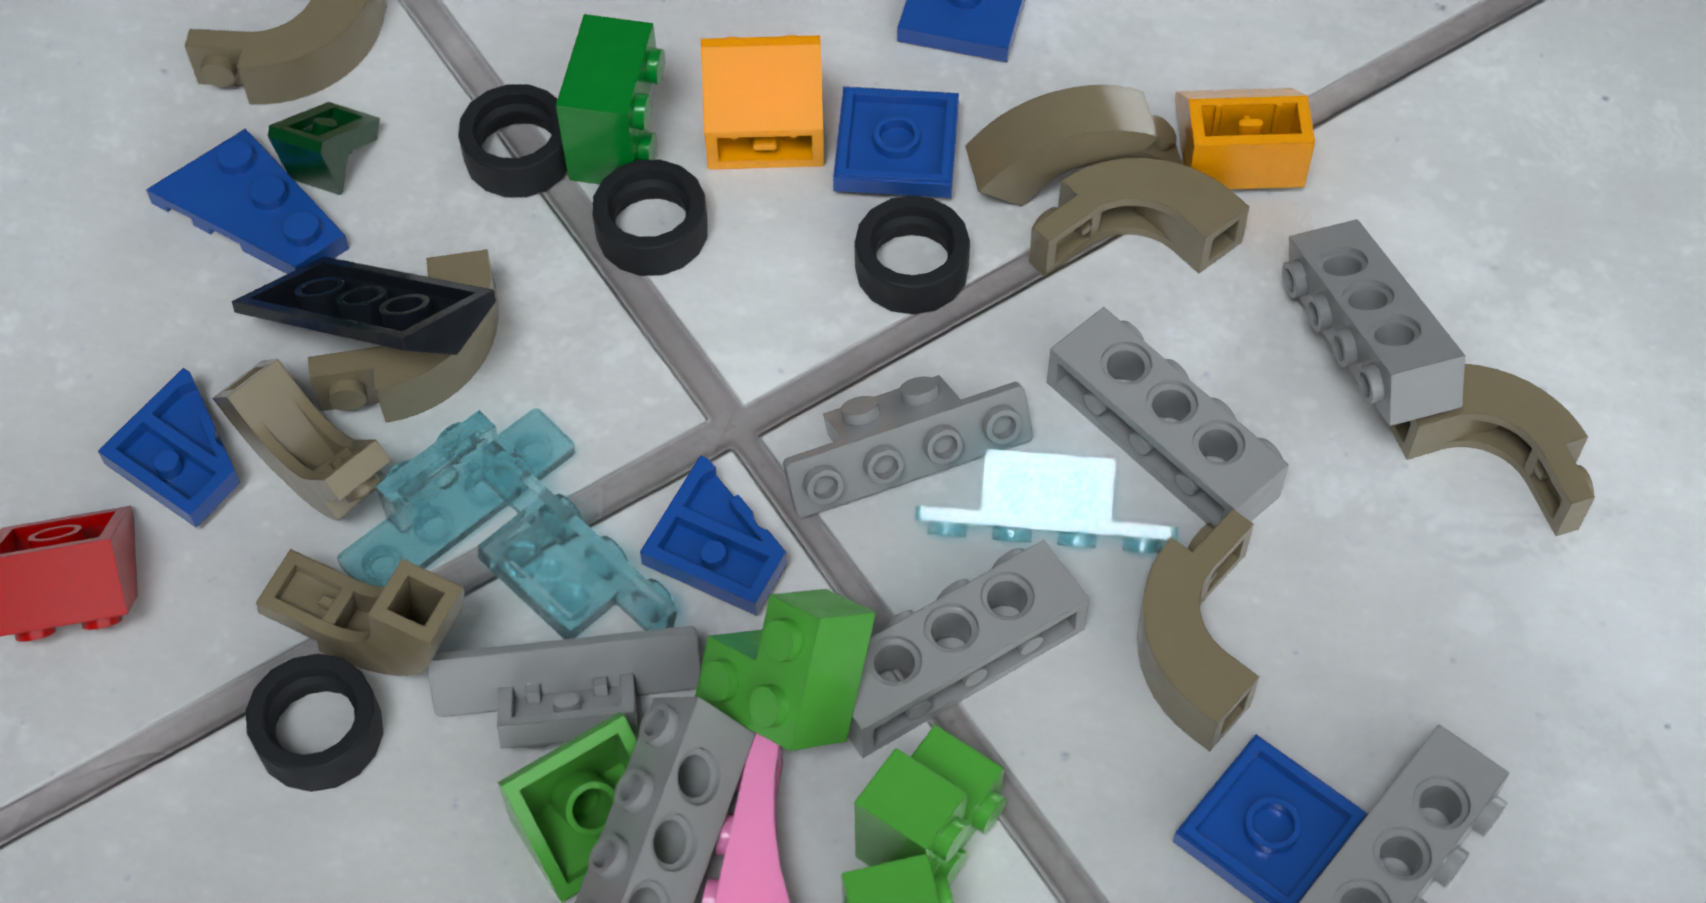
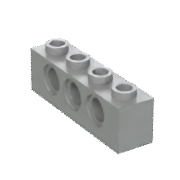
M1358 219L1289 236V261L1283 263L1282 266L1283 281L1291 298L1297 297L1307 310L1312 328L1316 332H1323L1332 345L1337 363L1341 367H1348L1358 382V387L1364 401L1368 404L1373 403L1389 426L1463 407L1465 354Z
M1102 307L1050 348L1047 384L1206 524L1211 523L1216 527L1232 509L1251 522L1280 497L1289 464L1283 460L1279 450L1267 439L1257 438L1236 420L1232 410L1223 401L1209 397L1189 379L1188 374L1181 365L1172 359H1165L1148 345L1139 330L1131 323L1120 321L1105 307ZM1115 378H1126L1131 380V382H1123ZM1168 416L1175 418L1178 421L1170 422L1163 420L1160 417ZM1205 456H1217L1225 460V462H1214Z
M1045 540L1026 550L1015 548L1008 551L994 563L991 570L971 581L960 579L953 582L939 594L936 601L915 613L907 610L895 615L885 623L881 632L870 637L848 733L849 740L862 759L1085 630L1090 599ZM998 606H1010L1017 609L1020 613L1014 616H1001L992 609ZM945 637H954L960 639L965 644L959 648L949 649L940 646L936 641ZM888 669H899L909 674V676L901 681H888L880 677L879 674Z
M654 697L649 711L644 715L640 723L639 737L626 771L615 788L614 802L601 836L590 853L589 867L575 903H694L756 734L700 697Z
M1438 724L1299 903H1427L1422 897L1432 883L1436 881L1446 888L1467 860L1470 853L1460 846L1472 830L1484 837L1508 803L1498 797V794L1510 772ZM1429 807L1439 810L1447 817L1450 824L1441 825L1431 822L1423 815L1420 808ZM1393 857L1401 860L1409 867L1412 875L1399 876L1391 873L1385 868L1381 858Z

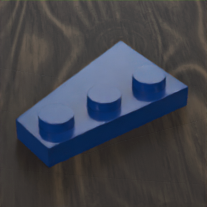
M246 128L146 189L153 205L166 212L173 209L191 218L195 227L209 234H212L214 231L239 243L243 252L286 274L324 256L336 258L349 249L345 234Z

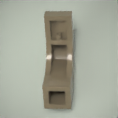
M310 0L306 8L295 18L283 25L268 30L244 32L189 29L185 49L198 84L218 87L243 86L250 105L293 101L310 96L335 84L362 62L379 36L387 6L385 0Z
M1116 85L1077 86L1033 98L1000 115L965 145L978 192L1019 206H1023L1056 177L1081 166L1123 158L1161 159L1183 165L1176 146L1177 136L1172 126L1164 118L1158 115H1151L1142 91Z
M1123 158L1100 162L1078 170L1061 180L1058 209L1056 207L1049 208L1038 217L1032 226L1029 263L1046 277L1088 246L1101 239L1116 235H1139L1154 239L1169 247L1199 274L1242 243L1250 206L1221 182L1201 171L1179 163L1152 158Z
M488 249L426 258L428 277L493 289L495 293V304L458 355L404 351L381 345L372 348L308 357L309 378L321 410L337 409L352 411L364 405L379 403L385 422L388 423L425 412L450 398L468 383L487 358L497 332L498 299Z
M278 359L262 360L212 398L240 435L269 468L305 502L331 519L339 520L388 481L380 469L392 460L377 440L353 439L337 429L313 405Z
M1465 364L1463 407L1389 426L1406 460L1454 447L1484 450L1505 460L1525 480L1555 536L1579 530L1595 498L1593 483L1589 473L1583 466L1576 464L1588 439V435L1580 423L1550 394L1531 382L1511 373L1481 365Z
M1234 509L1216 527L1211 523L1204 525L1195 535L1188 548L1173 537L1167 541L1157 555L1149 572L1137 629V649L1140 666L1154 699L1175 725L1209 752L1251 706L1259 680L1257 674L1227 653L1214 641L1204 625L1200 606L1246 555L1254 524Z
M290 549L259 596L256 605L259 614L316 640L319 652L325 655L343 658L353 666L376 673L410 676L423 672L430 665L464 607V587L403 558L386 586L378 587L349 577Z

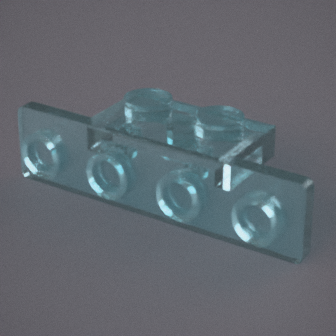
M538 408L529 411L499 435L497 434L496 426L480 410L463 422L451 424L442 431L435 443L412 460L398 463L388 472L385 479L376 486L386 519L338 555L337 560L340 567L349 577L378 587L386 586L402 558L425 569L571 458L576 452L574 442Z
M495 440L483 447L482 480L518 513L478 545L477 558L563 639L576 638L615 604L644 631L674 628L677 608L671 594L660 582L652 578L646 579L628 563L622 548L610 537H600L582 520L578 509L567 497L562 494L554 495L536 478L531 465L521 455L515 452L509 454Z
M986 449L981 511L916 506L915 511L916 522L928 523L927 535L966 538L967 526L993 528L992 540L1031 543L1033 531L1058 533L1057 545L1096 548L1097 537L1123 539L1122 551L1159 554L1162 549V542H1167L1171 537L1175 540L1178 539V527L1111 522L1116 459Z

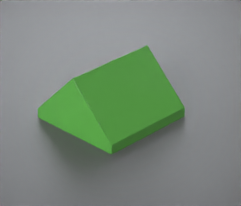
M621 712L497 782L512 825L561 903L579 893L589 867L590 853L601 836L614 802L615 788L626 771L637 742L625 715Z

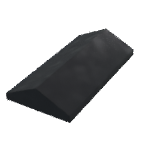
M324 256L233 300L232 305L234 313L404 351L458 355L493 307L496 298L493 289Z

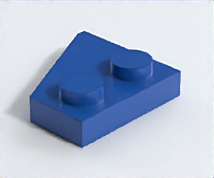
M182 368L98 450L106 466L195 528L240 484L193 377L185 368Z
M701 455L640 551L642 565L755 616L759 613L787 565L786 551L767 529L757 525L754 520L753 511L739 495L733 496L716 475V467L713 463Z

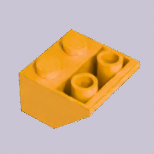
M821 35L702 38L703 115L708 170L824 166Z
M1293 88L1176 91L1175 104L1183 165L1211 176L1228 189L1305 187L1315 147L1308 95Z

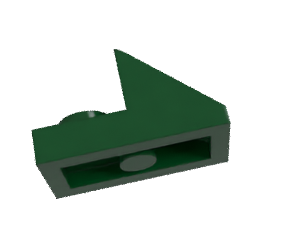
M326 102L269 125L268 138L286 172L294 181L341 195L344 190L348 154L353 153V150L377 140L380 118L332 102Z

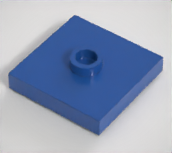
M906 0L897 27V41L1007 62L1025 0Z
M843 86L833 175V191L951 198L959 93Z
M1255 734L1177 829L1173 842L1255 903H1299L1368 813Z

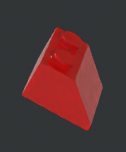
M131 506L2 527L0 529V637L14 634L16 641H33L52 635L56 632V627L81 623L82 628L85 630L101 629L119 623L123 619L122 615L129 613L138 596L135 528Z

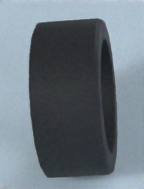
M506 84L487 90L470 102L460 118L458 138L464 163L471 179L485 191L502 197H528L547 191L563 179L567 172L556 111L557 98L548 90L530 84ZM513 124H532L546 129L551 134V137L544 146L532 154L519 158H502L487 153L482 147L486 139L498 129Z
M659 159L637 160L620 166L602 180L593 196L592 216L596 240L604 257L620 270L639 276L665 275L685 267L699 255L707 240L708 219L705 193L697 178L680 165ZM645 199H663L673 202L686 212L682 223L672 231L658 236L639 237L624 232L616 225V218L620 212L629 205Z
M914 195L888 199L872 208L859 223L854 242L855 270L859 286L878 305L893 312L906 314L935 311L953 301L965 286L969 268L970 239L965 222L951 207L933 198ZM916 235L928 237L941 244L947 251L948 257L942 266L931 272L909 275L896 273L883 266L877 259L876 254L881 245L895 237Z
M324 654L294 657L271 669L254 688L245 711L247 736L268 774L287 787L310 792L337 788L358 776L376 756L383 736L381 709L362 671L343 658ZM324 691L343 694L349 699L354 708L355 719L351 729L337 744L322 752L304 755L288 752L281 747L276 738L275 728L279 717L291 703L308 694Z

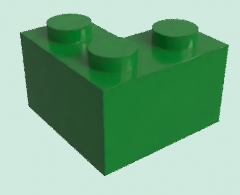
M588 14L583 15L556 102L559 128L570 181L600 185L605 177L620 166L637 160H655L657 136L655 132H648L652 113V97L649 92L652 84L659 85L662 81L665 52L664 49L656 48L653 23Z

